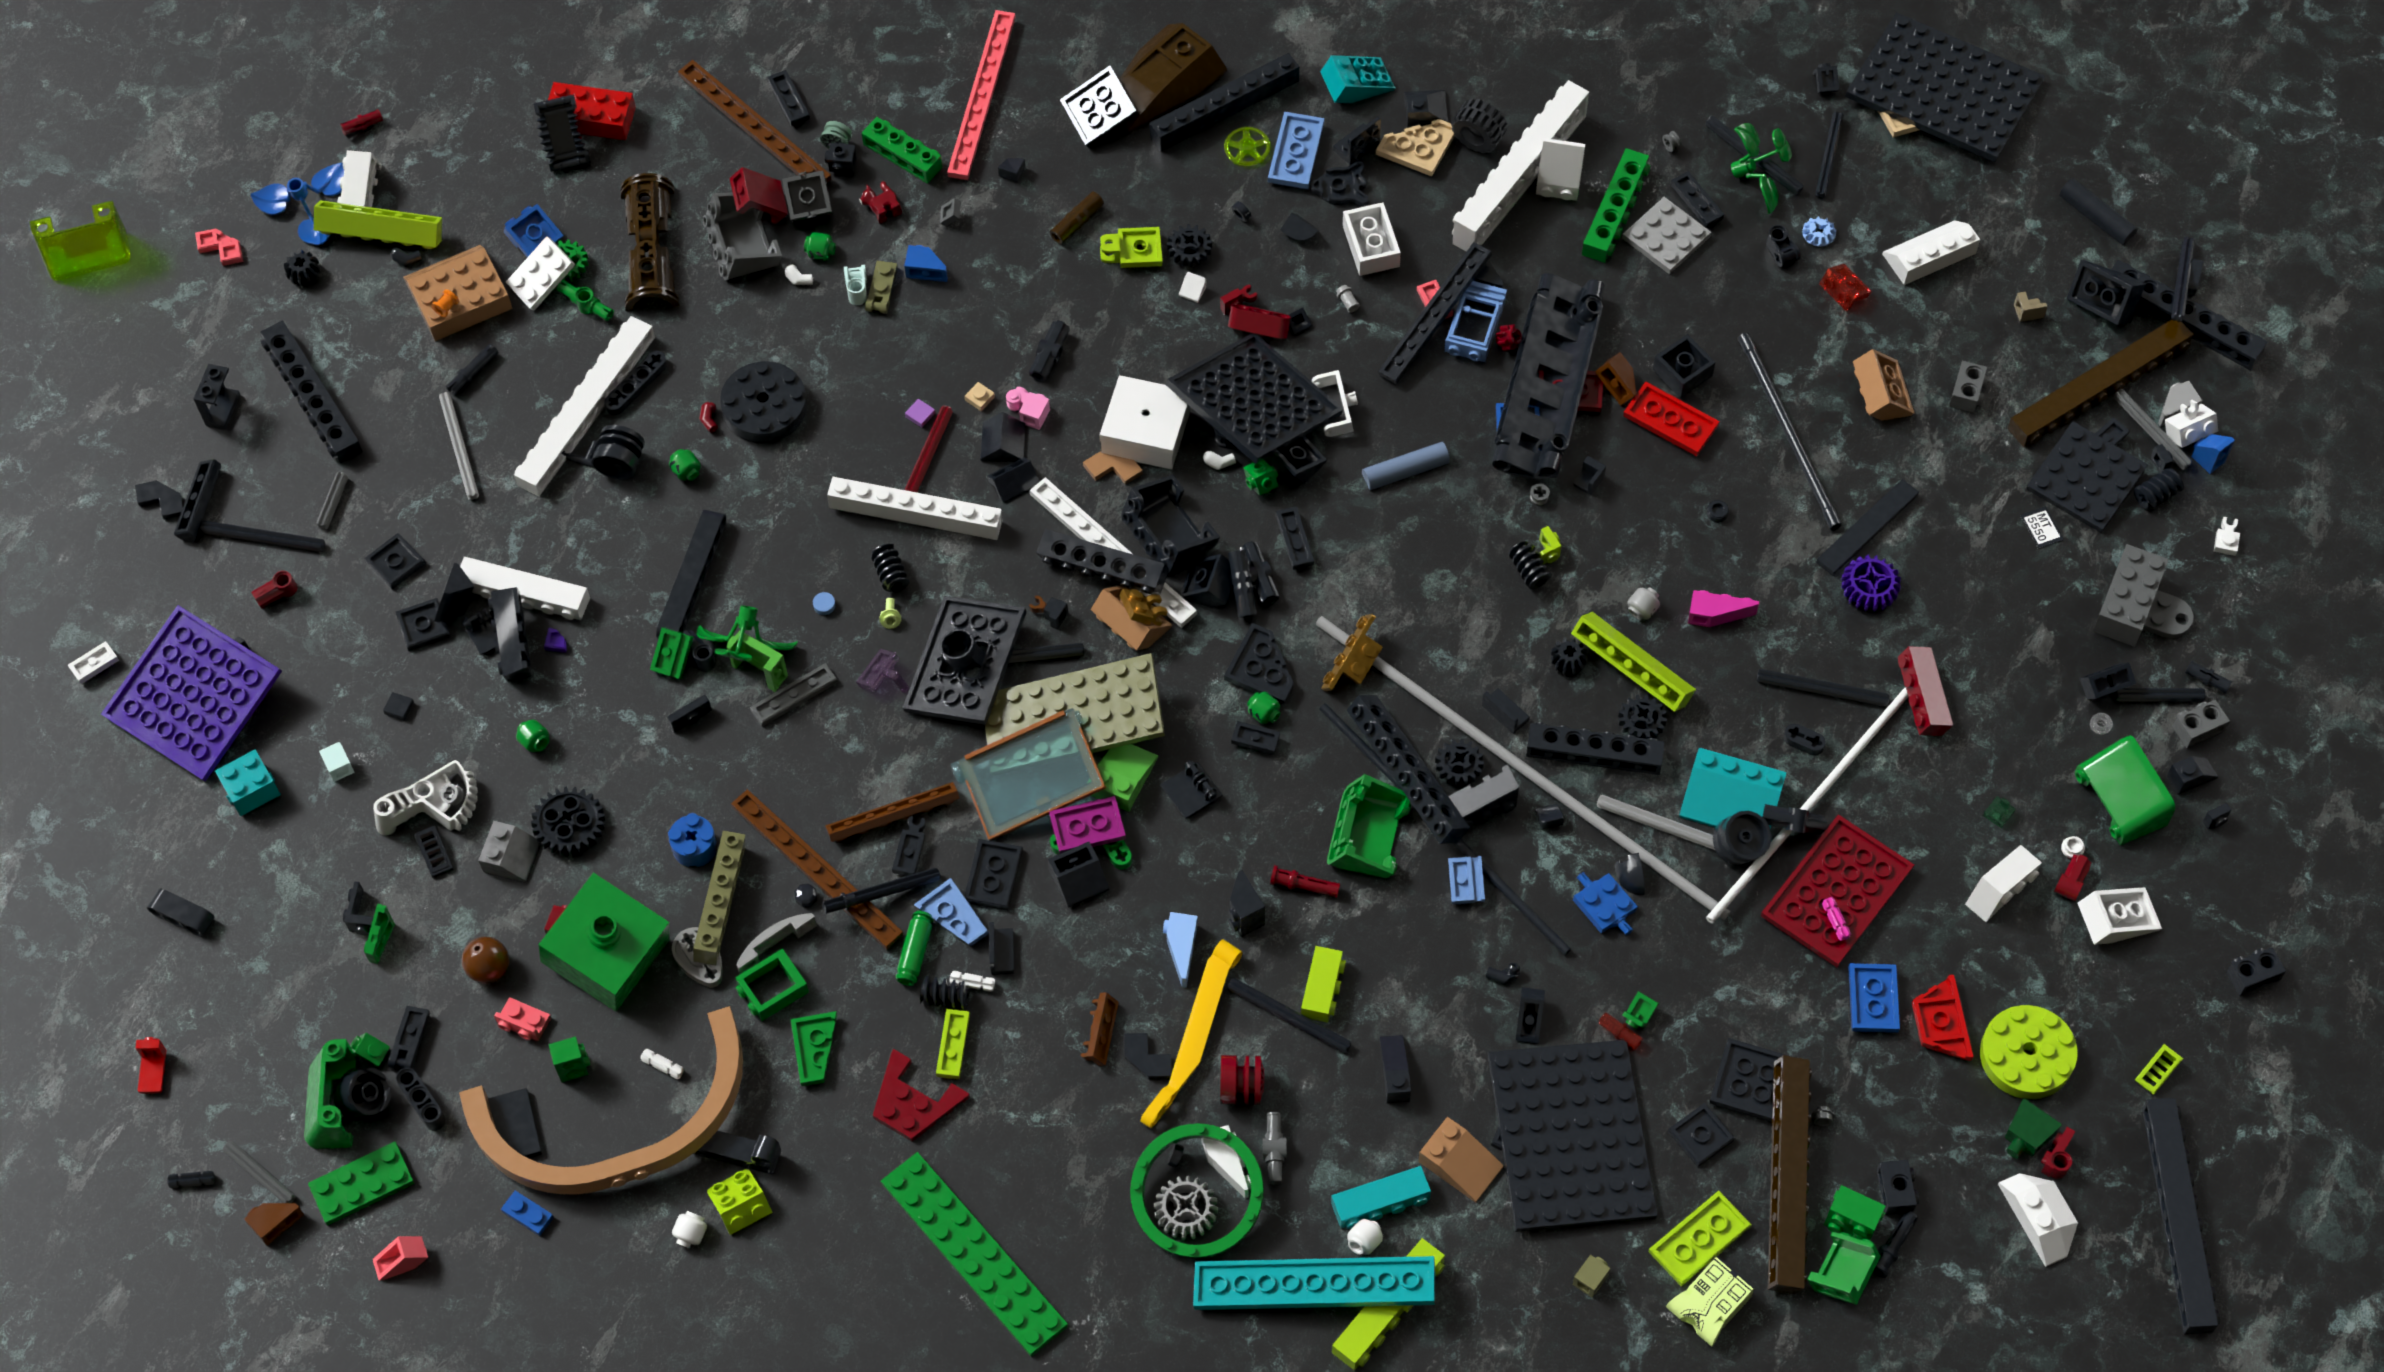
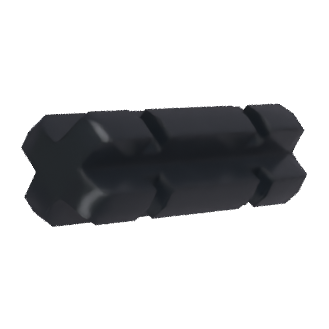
M204 1171L203 1174L200 1172L181 1173L180 1176L178 1174H170L167 1178L169 1188H179L180 1185L182 1187L202 1186V1183L213 1185L215 1183V1173L213 1171Z

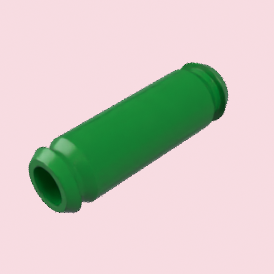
M925 911L914 912L912 914L913 919L909 923L897 967L898 974L895 975L897 982L902 985L913 986L918 981L916 978L920 974L932 929L931 923L934 922L932 915Z

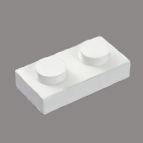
M105 641L68 664V667L80 684H83L118 662L119 659Z

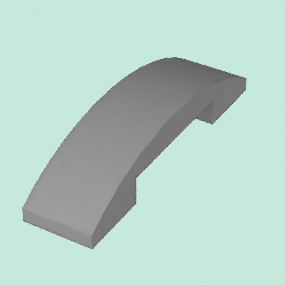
M812 913L789 917L760 933L740 956L737 962L739 974L760 963L758 957L760 954L792 932L799 939L817 926L815 916Z

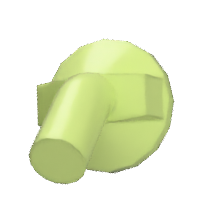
M894 598L886 599V610L881 611L879 617L881 625L888 629L897 627L901 622L900 613L894 609Z

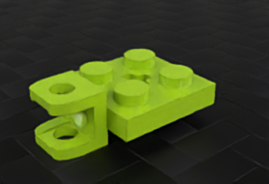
M1159 227L1119 228L1118 234H1105L1100 237L1101 261L1104 263H1120L1121 268L1162 266ZM1140 244L1145 249L1137 250L1136 248Z

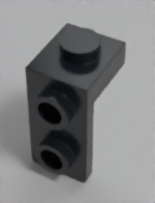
M355 881L353 889L350 888L348 893L349 905L348 909L344 910L343 922L349 931L359 935H368L374 917L358 915L364 890L360 882Z

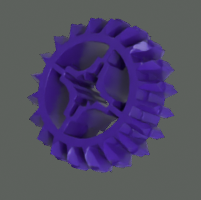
M1867 555L1864 560L1859 556L1856 561L1852 560L1849 566L1845 568L1844 574H1842L1841 588L1844 590V597H1849V604L1856 602V608L1864 606L1865 611L1868 608H1872L1875 612L1877 607L1883 610L1886 605L1891 606L1893 600L1898 598V593L1901 590V577L1898 576V569H1893V563L1887 565L1886 558L1880 561L1877 555L1874 559ZM1861 573H1866L1865 575L1859 576V578H1855L1857 575ZM1888 588L1886 591L1876 594L1878 591H1883V589Z

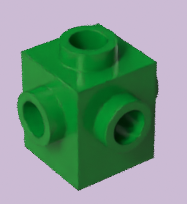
M1264 460L1257 464L1253 462L1243 467L1247 486L1259 496L1278 487L1276 480L1278 473L1276 469Z

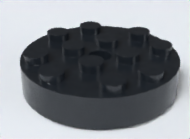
M760 361L745 365L727 379L721 391V409L727 426L737 436L748 441L765 443L780 440L794 432L806 415L807 398L803 382L792 369L780 363Z

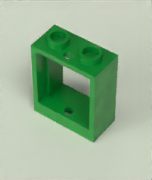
M783 949L735 977L738 985L735 987L737 993L742 999L746 997L749 1002L747 1007L754 1017L758 1015L761 1021H764L809 993L807 983ZM779 965L793 986L761 1005L747 984Z

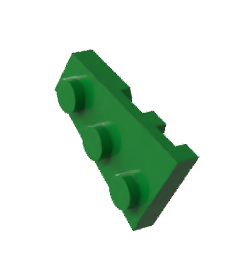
M837 1011L791 1019L801 1087L825 1082Z

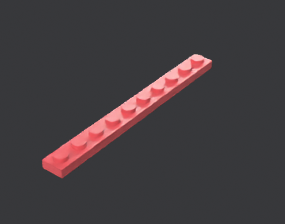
M995 10L948 168V177L964 180L969 178L1016 19L1015 13Z

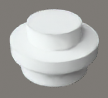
M2072 836L2063 841L2061 850L2066 857L2072 859L2074 854L2083 855L2085 846L2080 838Z

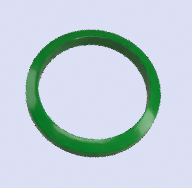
M1187 1124L1164 1132L1143 1151L1135 1165L1131 1179V1203L1139 1225L1158 1246L1178 1256L1206 1258L1230 1250L1249 1234L1262 1209L1264 1182L1255 1156L1237 1136L1214 1125ZM1192 1138L1212 1139L1233 1149L1244 1161L1251 1182L1250 1202L1241 1222L1225 1237L1201 1245L1180 1243L1160 1232L1148 1214L1144 1193L1148 1173L1160 1154L1172 1145Z

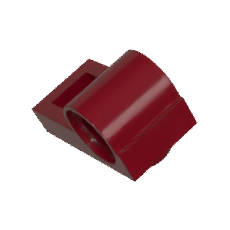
M2066 1127L2063 1134L2061 1132L2057 1133L2052 1142L2055 1145L2052 1152L2047 1150L2041 1161L2044 1164L2041 1173L2054 1179H2061L2066 1176L2072 1165V1158L2065 1152V1149L2076 1131ZM2054 1162H2061L2064 1168H2058Z

